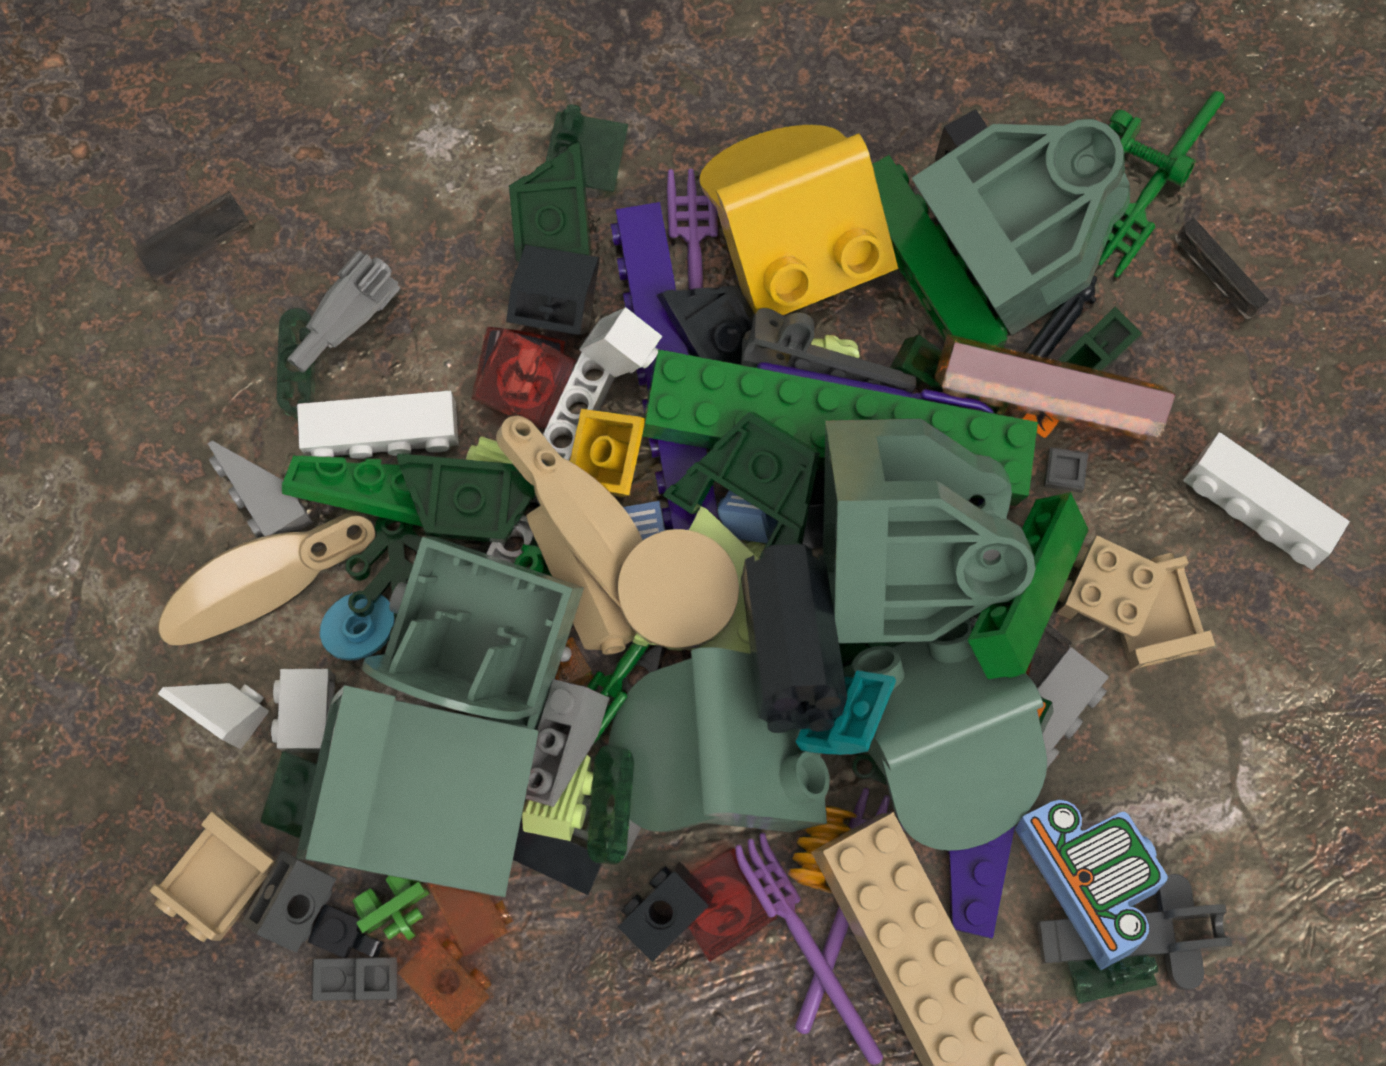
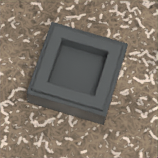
M1050 447L1047 454L1044 487L1082 493L1085 486L1088 453Z

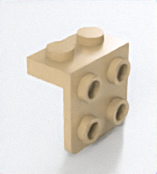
M1096 536L1087 547L1081 546L1073 564L1077 570L1071 581L1066 580L1058 598L1061 604L1057 614L1071 620L1077 613H1080L1128 637L1134 638L1141 633L1165 580L1167 571L1163 566L1100 536Z

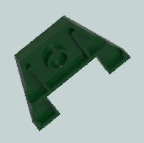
M749 412L714 445V448L699 462H695L676 484H672L663 496L689 513L694 514L699 511L714 481L778 521L764 549L771 545L802 544L820 452L757 413ZM762 551V553H761V555H760L759 558L764 557V552H763V551Z

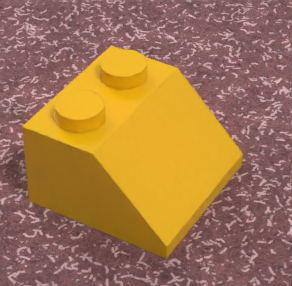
M581 409L570 462L591 475L613 496H629L646 418Z

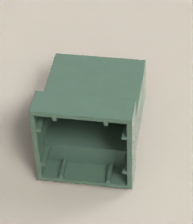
M344 685L331 699L296 859L505 897L539 730L396 701V696Z

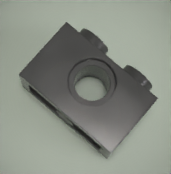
M281 850L241 924L255 934L297 953L300 945L310 936L313 927L312 923L321 906L328 902L336 878ZM294 896H297L295 905L287 910L289 901Z

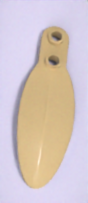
M521 416L507 418L496 434L499 448L530 484L534 485L537 499L560 537L612 600L620 607L618 580L621 568L630 552L643 541L633 520L615 497L596 479L577 465L562 458L530 420Z
M348 512L307 532H286L268 535L240 544L221 553L197 569L172 594L159 618L158 633L160 638L169 645L196 643L235 629L273 611L304 590L321 570L330 568L364 551L375 537L372 523L362 513ZM350 526H359V531L355 535L347 534V529ZM316 542L324 543L323 549L319 552L311 551L313 544Z

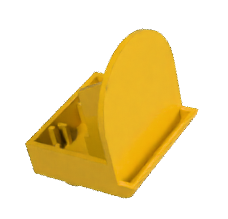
M796 125L766 131L726 148L712 158L700 174L702 191L717 209L741 291L754 314L761 308H769L781 315H785L898 269L870 155L859 133L846 138L838 130L822 125Z

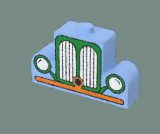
M1064 800L1052 801L1022 816L1015 831L1099 969L1102 970L1129 956L1146 939L1149 933V924L1146 916L1140 910L1131 906L1154 895L1165 884L1168 876L1156 858V850L1152 842L1147 837L1141 835L1126 812H1120L1082 831L1080 829L1082 817L1075 805Z

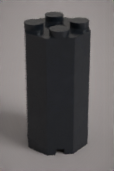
M805 544L771 545L763 550L764 557L755 561L754 555L745 559L741 577L758 715L760 719L767 722L768 730L773 733H783L791 729H811L816 732L827 731L833 728L834 719L842 716L847 701V691L826 559L818 554V558H815L812 554V549Z

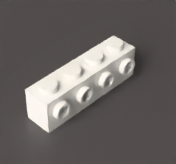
M452 391L297 404L299 449L305 456L334 457L349 455L353 459H366L372 457L373 453L388 452L389 455L397 456L398 453L410 454L411 449L426 448L429 452H444L449 450V446L459 445L456 401Z
M1220 432L1203 449L1183 480L1193 487L1198 494L1207 497L1219 505L1231 517L1239 519L1258 532L1263 539L1274 543L1291 555L1296 562L1304 564L1311 570L1331 554L1350 522Z

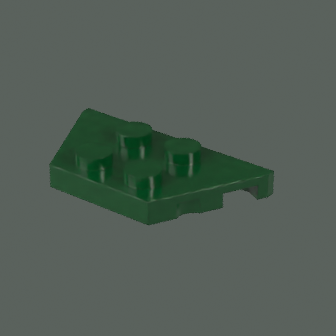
M577 143L569 146L568 150L551 161L548 160L538 166L534 172L521 177L509 185L517 262L520 261L525 245L592 255L582 145Z
M399 453L397 455L398 464L426 536L505 543L536 496L534 485L530 484L518 469L510 463Z

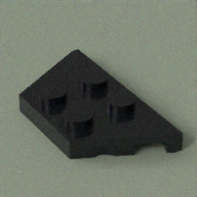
M738 285L678 291L666 290L656 295L691 356L741 365L742 340L746 332L752 330L755 314Z

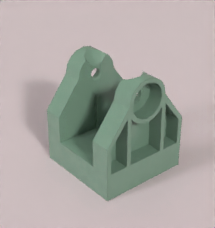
M1094 119L1076 120L1064 126L992 124L912 177L913 182L1011 336L1090 286L1113 225L1125 214L1130 203V183L1125 174L1124 149L1119 136L1107 124Z
M922 419L825 421L822 556L826 559L839 643L934 641L992 604L1009 601L1025 591L1031 584L1036 570L1034 556L1021 527L1007 520L1012 490L1008 473L1001 463L988 456L973 454ZM975 495H980L984 497V502L979 506H975L969 502V499ZM994 549L1000 552L995 560L989 561L983 558L984 553L988 550Z

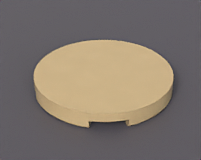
M683 529L662 531L640 542L624 561L618 580L620 607L630 627L647 642L672 649L686 650L696 648L717 637L732 619L739 595L737 572L726 551L711 538L698 532Z

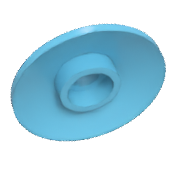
M351 594L339 599L329 608L320 625V639L325 649L332 656L341 660H359L374 654L390 639V630L394 625L395 619L394 613L389 609L390 602L383 595L374 603L372 613L366 617L354 615L349 608L348 600ZM358 600L355 604V608H364L367 605L368 600Z

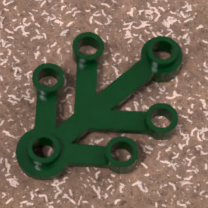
M378 517L375 524L377 534L375 539L361 555H353L346 561L345 568L349 576L353 580L362 581L368 578L371 573V566L388 548L389 561L364 591H356L349 597L348 605L354 615L366 617L371 614L374 609V603L390 584L393 593L398 583H408L413 564L405 559L404 545L417 553L422 539L421 536L414 532L413 524ZM391 523H400V526L397 530H388V526ZM355 564H365L362 571L352 572ZM358 600H368L367 605L364 608H355V604ZM394 613V619L396 621L397 614Z

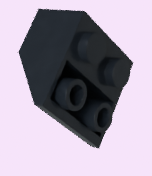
M525 245L511 283L506 322L577 335L589 332L600 257Z

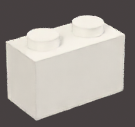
M625 307L600 319L579 350L611 375L617 377L628 372L633 373L641 367L644 369L648 367L658 354V349L655 346L662 335Z
M280 669V680H275L273 688L274 702L279 703L278 719H273L271 728L272 741L277 743V749L284 753L320 752L331 699L335 695V674L329 669Z

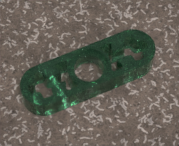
M300 308L289 309L281 316L278 334L276 399L283 412L293 418H298L297 406L293 407L287 400V398H292L294 395V385L291 381L298 382V392L304 398V400H298L297 404L314 403L315 361L303 373L300 371H289L286 366L287 358L300 345L295 344V334L289 327L295 326L296 320H301L304 326H307L312 318L307 311ZM306 327L300 328V342L310 333Z
M606 745L599 750L595 758L587 851L590 859L596 863L616 865L623 860L627 851L634 758L632 753L626 748ZM613 795L615 805L612 813L608 815L606 809L607 802L610 796Z

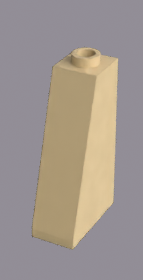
M540 505L526 516L552 577L584 587L573 621L584 649L602 650V653L605 655L622 652L626 649L625 645L634 640L636 632L627 623L621 608L612 600L560 537Z

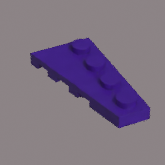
M1015 826L998 838L983 845L964 850L948 851L951 923L956 931L993 939Z

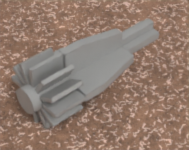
M361 251L356 252L337 273L340 279L338 278L326 292L307 324L306 328L310 333L287 360L300 372H305L326 347L335 348L365 324L376 311H382L401 289L398 286V281L390 277L392 273L390 267L377 257H374L372 260L369 255H364Z

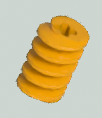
M826 805L827 824L803 829L810 837H799L797 844L806 852L794 853L792 857L802 868L789 869L788 875L804 886L832 893L830 887L826 885L827 882L811 852L839 837L840 834L851 830L852 828L843 823L844 819L857 818V815L841 808Z

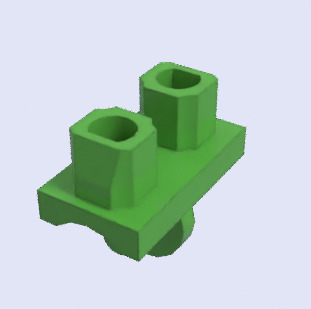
M388 876L385 880L396 897L384 905L372 888L353 899L356 911L361 919L356 923L362 933L367 932L370 934L391 919H394V923L383 929L387 938L390 940L402 932L408 940L416 937L412 925L424 916L418 907L406 915L403 911L431 893L422 882Z

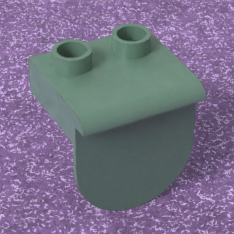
M422 537L384 655L366 657L362 669L373 679L416 698L451 709L480 715L497 722L536 730L542 717L552 681L556 677L584 587L438 537Z
M975 615L934 641L905 642L893 648L889 646L868 648L860 652L854 658L851 665L843 668L844 677L854 678L857 670L895 677V686L868 752L886 778L895 814L903 828L919 843L938 850L969 849L988 843L1006 833L1033 806L1046 777L1047 755L1037 709L1044 707L1040 693L1026 673L1013 678L987 679L968 642V638L978 619Z
M717 647L691 650V659L649 673L639 680L627 693L628 697L616 713L610 732L608 772L617 803L625 815L639 827L650 831L670 832L709 823L795 832L827 824L825 795L830 784L827 766L821 758V753L801 751L799 749L796 739L801 729L773 733L768 730L767 722L759 718L751 654Z

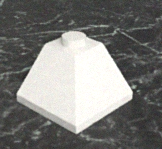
M230 683L163 687L158 695L221 740L239 749H242L269 712V710L260 705L264 697L246 684L240 690Z

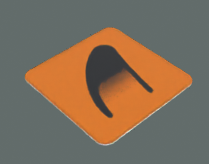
M1038 399L1023 419L1038 422L1037 433L1046 438L1061 420L1062 415L1056 413L1049 405Z

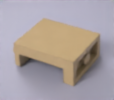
M1168 553L1151 559V561L1163 566L1167 571V575L1141 633L1134 638L1120 633L1131 670L1204 653L1215 646L1211 630L1203 631L1184 569L1189 564L1187 556L1174 558L1173 553Z
M211 812L201 824L205 830L160 885L154 884L149 890L158 898L154 904L160 910L171 917H174L176 914L180 915L188 922L185 929L202 942H205L207 938L213 941L222 940L256 897L276 861L275 857L222 815Z

